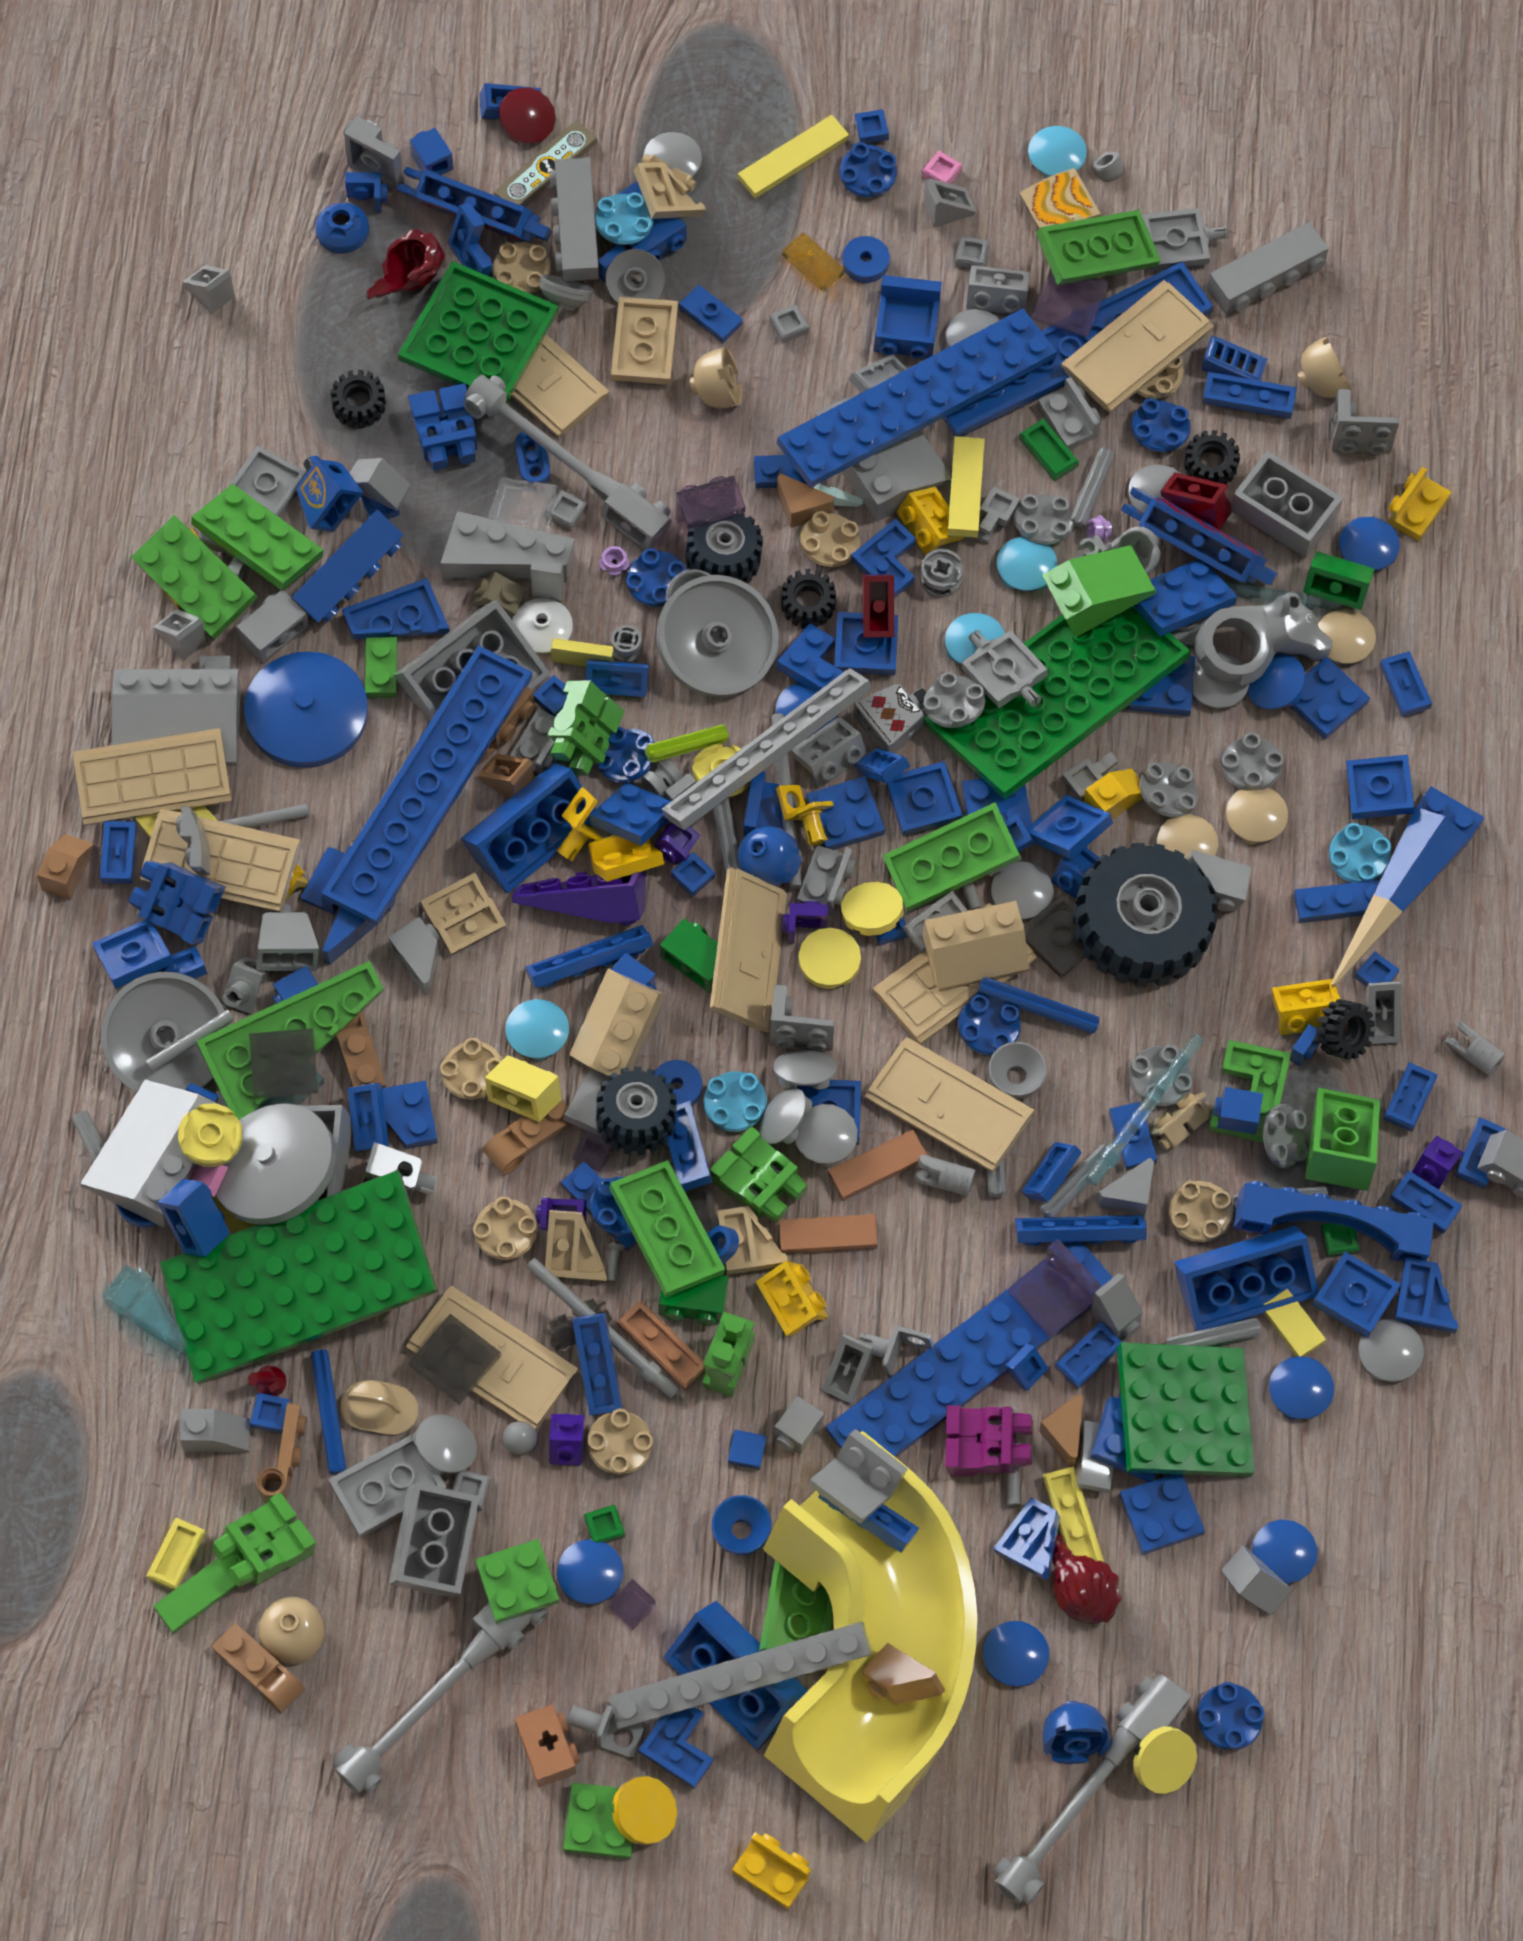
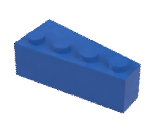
M377 509L291 598L317 624L322 619L327 623L339 611L335 605L343 597L349 601L360 589L357 583L364 576L370 579L382 567L378 561L385 554L391 557L403 545L399 541L403 534Z

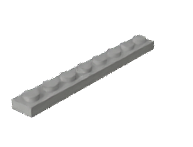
M851 668L846 670L664 806L662 811L665 818L684 831L872 689L869 680Z
M858 1622L609 1696L611 1707H613L617 1729H623L873 1654L864 1622Z

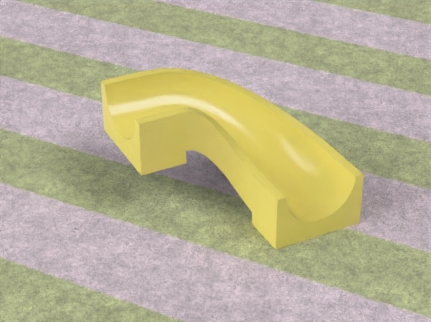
M864 1431L861 1432L873 1443H875L877 1446H879L881 1449H883L885 1452H887L889 1455L895 1458L891 1453L884 1449L880 1444L873 1440ZM909 1468L894 1495L884 1503V1505L919 1527L917 1534L902 1553L889 1547L881 1539L866 1529L859 1527L854 1521L839 1511L832 1509L827 1503L818 1498L820 1494L817 1491L800 1506L792 1499L783 1506L763 1548L766 1553L813 1592L821 1584L823 1585L832 1604L834 1630L858 1622H864L873 1655L829 1667L825 1675L783 1716L764 1756L866 1843L907 1802L912 1791L927 1774L956 1723L965 1701L976 1651L977 1608L975 1587L969 1559L961 1536L948 1511L934 1492ZM889 1643L936 1672L945 1691L941 1696L894 1705L885 1698L882 1701L876 1699L867 1690L868 1683L862 1671L880 1650Z

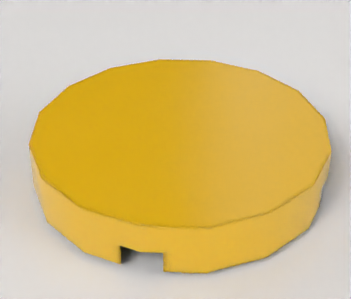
M649 1776L636 1777L621 1785L614 1795L613 1821L620 1834L628 1841L635 1844L650 1845L658 1843L669 1836L676 1824L678 1812L673 1794L660 1780Z

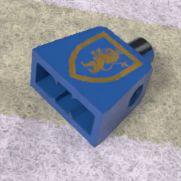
M311 456L303 463L307 474L297 486V493L310 529L334 532L361 497L363 491L342 463L321 460L319 456Z

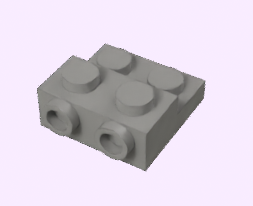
M358 116L354 120H350L343 131L348 165L360 172H380L382 184H387L388 187L396 190L398 184H403L400 151L392 143L383 142L382 129L375 122L364 120Z

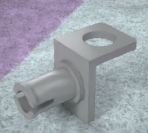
M246 956L242 957L232 966L227 988L224 990L225 995L222 997L223 1003L246 1013H252L262 979L271 971H256V969L249 966L256 967L257 960Z
M895 1325L892 1337L889 1339L870 1335L866 1332H862L860 1338L863 1339L861 1342L873 1347V1356L884 1358L882 1367L885 1375L889 1377L892 1376L903 1343L925 1349L933 1348L934 1346L930 1334Z
M574 1705L567 1722L568 1726L595 1734L597 1747L631 1759L636 1754L644 1732V1728L637 1724L623 1728L633 1734V1741L626 1747L616 1745L613 1737L619 1729H617L613 1716V1707L607 1706L605 1713L603 1712L600 1715Z

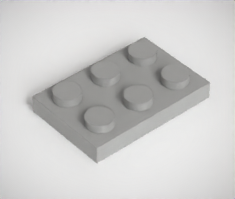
M414 1433L328 1479L331 1488L360 1538L402 1516L407 1489L413 1483L417 1482L447 1489L440 1475L433 1474L428 1469V1464L419 1454L417 1446L413 1441Z

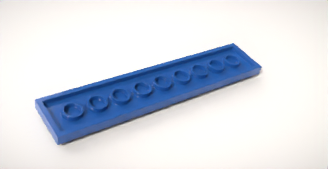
M1182 261L1041 330L1057 351L1055 359L949 414L943 419L953 435L960 437L1064 386L1065 379L1070 376L1065 373L1061 363L1163 280L1167 283L1169 282L1204 316L1212 313L1213 305Z
M1021 309L780 435L777 438V445L809 487L812 488L1056 358L1057 351L1025 310Z
M478 645L323 890V899L376 926L379 924L533 678L532 671Z
M1082 1241L1065 1245L934 1344L933 1348L926 1350L827 1425L825 1431L840 1449L852 1431L855 1429L860 1433L864 1431L896 1458L946 1420L947 1406H960L962 1408L1009 1371L1005 1365L1026 1343L1038 1350L1092 1308L1095 1292L1113 1277Z

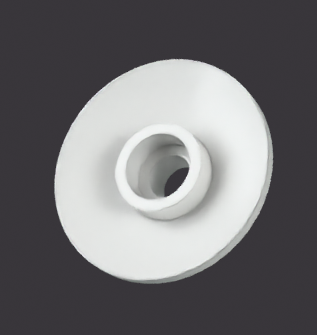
M537 598L524 603L518 608L516 615L512 619L536 654L551 653L552 640L555 638L569 640L573 630L572 617L569 611L561 603L549 598ZM546 619L547 622L544 624L537 623V620Z

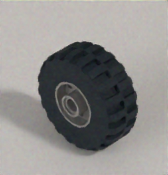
M1143 842L1132 843L1130 848L1119 846L1112 849L1110 856L1102 855L1095 861L1093 868L1088 869L1075 900L1073 923L1077 926L1074 933L1077 942L1084 944L1082 952L1088 960H1094L1097 963L1096 968L1104 974L1108 972L1116 976L1115 980L1126 983L1127 980L1135 982L1136 986L1147 987L1148 983L1155 982L1157 986L1168 984L1171 977H1174V979L1182 978L1187 975L1189 968H1195L1201 961L1216 928L1218 916L1215 912L1218 904L1216 896L1210 894L1213 886L1209 878L1203 877L1200 874L1201 868L1194 861L1189 862L1184 858L1185 854L1176 849L1174 852L1164 849L1165 845L1154 843L1153 846H1145Z

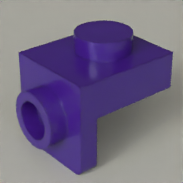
M670 821L653 846L662 852L665 861L677 865L689 858L690 854L688 852L701 835L691 826L683 831Z
M806 901L803 904L790 903V914H783L782 933H789L788 943L795 944V927L827 928L828 905L817 901Z
M1436 1135L1420 1156L1412 1173L1439 1190L1464 1152L1456 1148L1451 1142L1443 1140Z
M541 1198V1205H538L536 1209L537 1224H540V1230L548 1231L550 1210L581 1212L586 1221L587 1200Z
M552 1414L549 1436L550 1464L576 1466L582 1464L584 1415Z

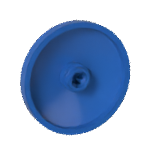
M306 651L279 657L259 671L247 690L244 702V715L246 726L253 742L265 755L288 766L308 768L331 763L341 758L355 746L366 727L368 703L364 686L352 668L331 655Z

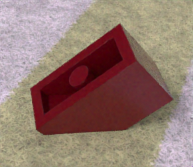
M1174 472L1160 491L1161 496L1165 500L1219 530L1232 513L1229 489L1226 484Z
M892 574L861 575L863 637H894V575Z

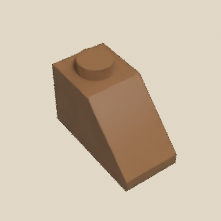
M67 834L63 835L48 849L37 876L41 889L71 900L95 847L94 843Z
M889 1643L880 1650L862 1671L868 1683L867 1690L876 1699L882 1701L885 1698L894 1705L941 1696L945 1691L936 1672Z

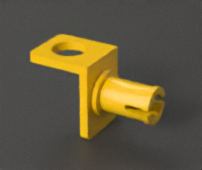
M780 785L776 787L785 821L802 820L808 846H815L826 842L828 839L825 835L820 815L822 811L834 806L833 802L821 801L806 805L799 785ZM787 793L793 794L796 798V808L789 805L786 797Z
M583 787L580 788L562 814V817L573 829L561 846L558 847L557 851L565 858H569L570 861L575 860L576 855L587 839H603L594 828L584 823L597 804V799ZM586 799L584 810L577 814L578 804Z

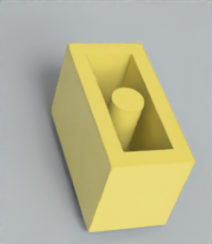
M509 1055L485 1077L488 1101L537 1122H540L562 1100L559 1076Z

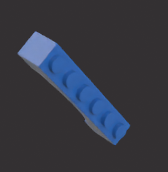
M1260 1181L1245 1183L1238 1193L1234 1229L1264 1235L1270 1227L1294 1221H1319L1343 1225L1347 1228L1350 1227L1368 1236L1391 1253V1260L1404 1262L1407 1256L1426 1261L1430 1256L1434 1219L1425 1218L1423 1214L1418 1212L1403 1214L1393 1212V1209L1387 1206H1376L1373 1208L1363 1206L1361 1202L1356 1200H1344L1342 1202L1332 1200L1330 1196L1325 1194H1301L1294 1188H1271L1266 1183Z

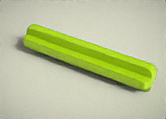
M717 725L647 745L645 755L648 761L656 762L715 744L725 743L729 737V732L726 726Z

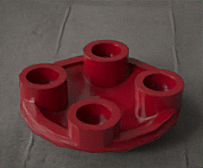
M529 87L517 88L509 92L499 105L501 124L508 133L510 140L514 143H538L546 139L554 129L556 121L554 107L549 98L538 90Z

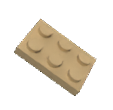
M619 297L611 368L612 381L671 385L678 301Z

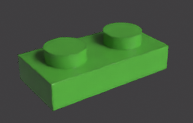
M397 637L366 638L367 698H397V680L393 676L397 673Z

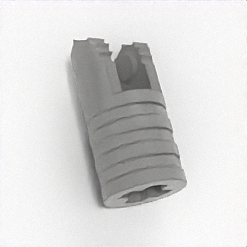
M1460 1020L1456 1027L1464 1035L1474 1039V1041L1467 1050L1458 1041L1449 1036L1443 1043L1488 1077L1491 1076L1501 1065L1506 1054Z
M927 1155L919 1156L918 1163L922 1170L919 1169V1171L915 1172V1182L966 1197L969 1196L976 1172L975 1169Z

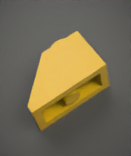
M1132 768L1109 772L1085 789L1083 802L1110 813L1113 820L1143 799L1140 791V778Z

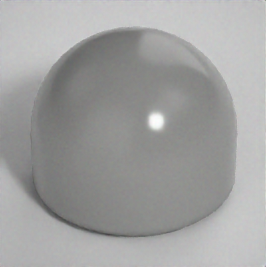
M1108 152L1095 160L1093 169L1102 180L1113 181L1122 175L1124 165L1117 152Z
M513 1422L506 1427L503 1433L504 1446L514 1454L530 1452L537 1442L536 1431L527 1422Z

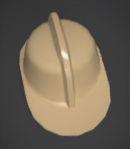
M362 1380L352 1384L344 1392L340 1411L344 1420L351 1427L385 1435H398L408 1431L415 1424L418 1417V1403L415 1396L404 1387L375 1380Z

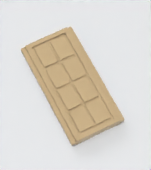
M1163 280L1062 362L1061 367L1099 405L1112 413L1212 331L1214 326L1206 316L1169 282L1167 283Z
M545 335L511 396L559 438L601 404L610 394V391L548 335Z
M221 728L73 752L83 825L158 814L161 808L176 811L181 810L182 806L195 808L232 802Z
M161 808L156 818L143 865L146 861H155L162 864L171 862L198 875L189 867L186 861V850L191 844L186 843L177 833L176 820L178 816H181V813ZM199 817L209 845L210 875L198 876H203L225 886L226 888L221 899L281 912L286 901L302 841ZM140 876L141 881L152 883L151 881Z
M731 867L727 869L710 1008L753 1029L767 1033L770 1032L774 988L777 983L783 914H785L787 893L779 887L740 869Z
M988 903V904L985 905L984 907H988V906H992V905H991L990 903ZM1026 943L1028 963L1030 965L1037 960V956ZM924 950L873 987L872 991L914 1041L922 1045L959 1017L965 1004L972 997L978 995L980 982L937 991L927 951ZM1016 974L995 978L993 980L1006 983Z
M908 1037L900 1043L865 1095L866 1100L992 1173L998 1168L1035 1113L1034 1109Z
M452 1285L445 1291L406 1345V1349L515 1421L527 1422L535 1430L546 1418L579 1371L577 1367Z

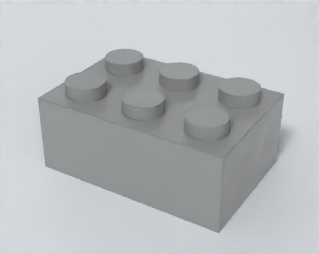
M1266 451L1234 492L1231 508L1232 513L1306 558L1338 517L1343 497L1269 451Z
M417 1482L410 1485L407 1489L389 1585L449 1598L460 1595L479 1496Z

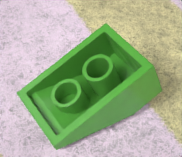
M1131 545L1070 559L1042 574L1075 637L1157 593Z
M1323 1088L1317 1089L1306 1159L1305 1179L1353 1189L1369 1190L1377 1164L1379 1099Z

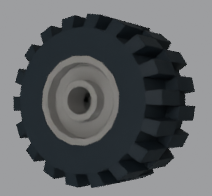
M720 507L713 508L712 513H709L707 510L701 513V518L696 517L693 520V524L688 530L685 554L687 568H690V570H702L710 575L733 577L748 584L752 581V576H756L761 564L763 536L761 535L759 525H754L755 520L751 516L746 518L744 511L738 510V512H733L732 507H726V510H720Z
M634 1066V1071H629L628 1067L621 1069V1074L619 1075L615 1072L609 1075V1082L603 1081L596 1100L598 1133H602V1140L606 1144L612 1142V1149L618 1151L622 1148L624 1149V1154L631 1155V1151H637L638 1155H645V1150L649 1149L652 1153L658 1150V1143L664 1146L668 1142V1136H672L674 1131L677 1098L676 1094H673V1086L671 1083L666 1084V1078L662 1074L655 1076V1070L648 1068L647 1072L641 1071V1067Z

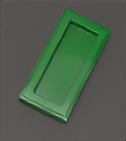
M1044 418L1019 433V440L1054 482L1079 467L1077 458Z

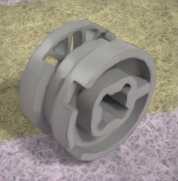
M937 549L928 553L923 559L920 581L923 589L928 594L940 598L952 596L959 590L963 577L961 558L956 553L947 549Z

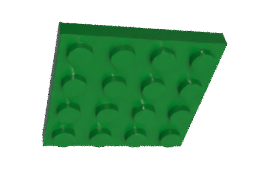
M452 261L400 349L398 360L452 384L460 385L465 383L467 390L480 375H484L488 379L493 375L498 376L506 385L504 391L507 393V404L559 313V306Z
M1124 1342L1117 1346L1127 1472L1251 1477L1255 1473L1243 1348Z

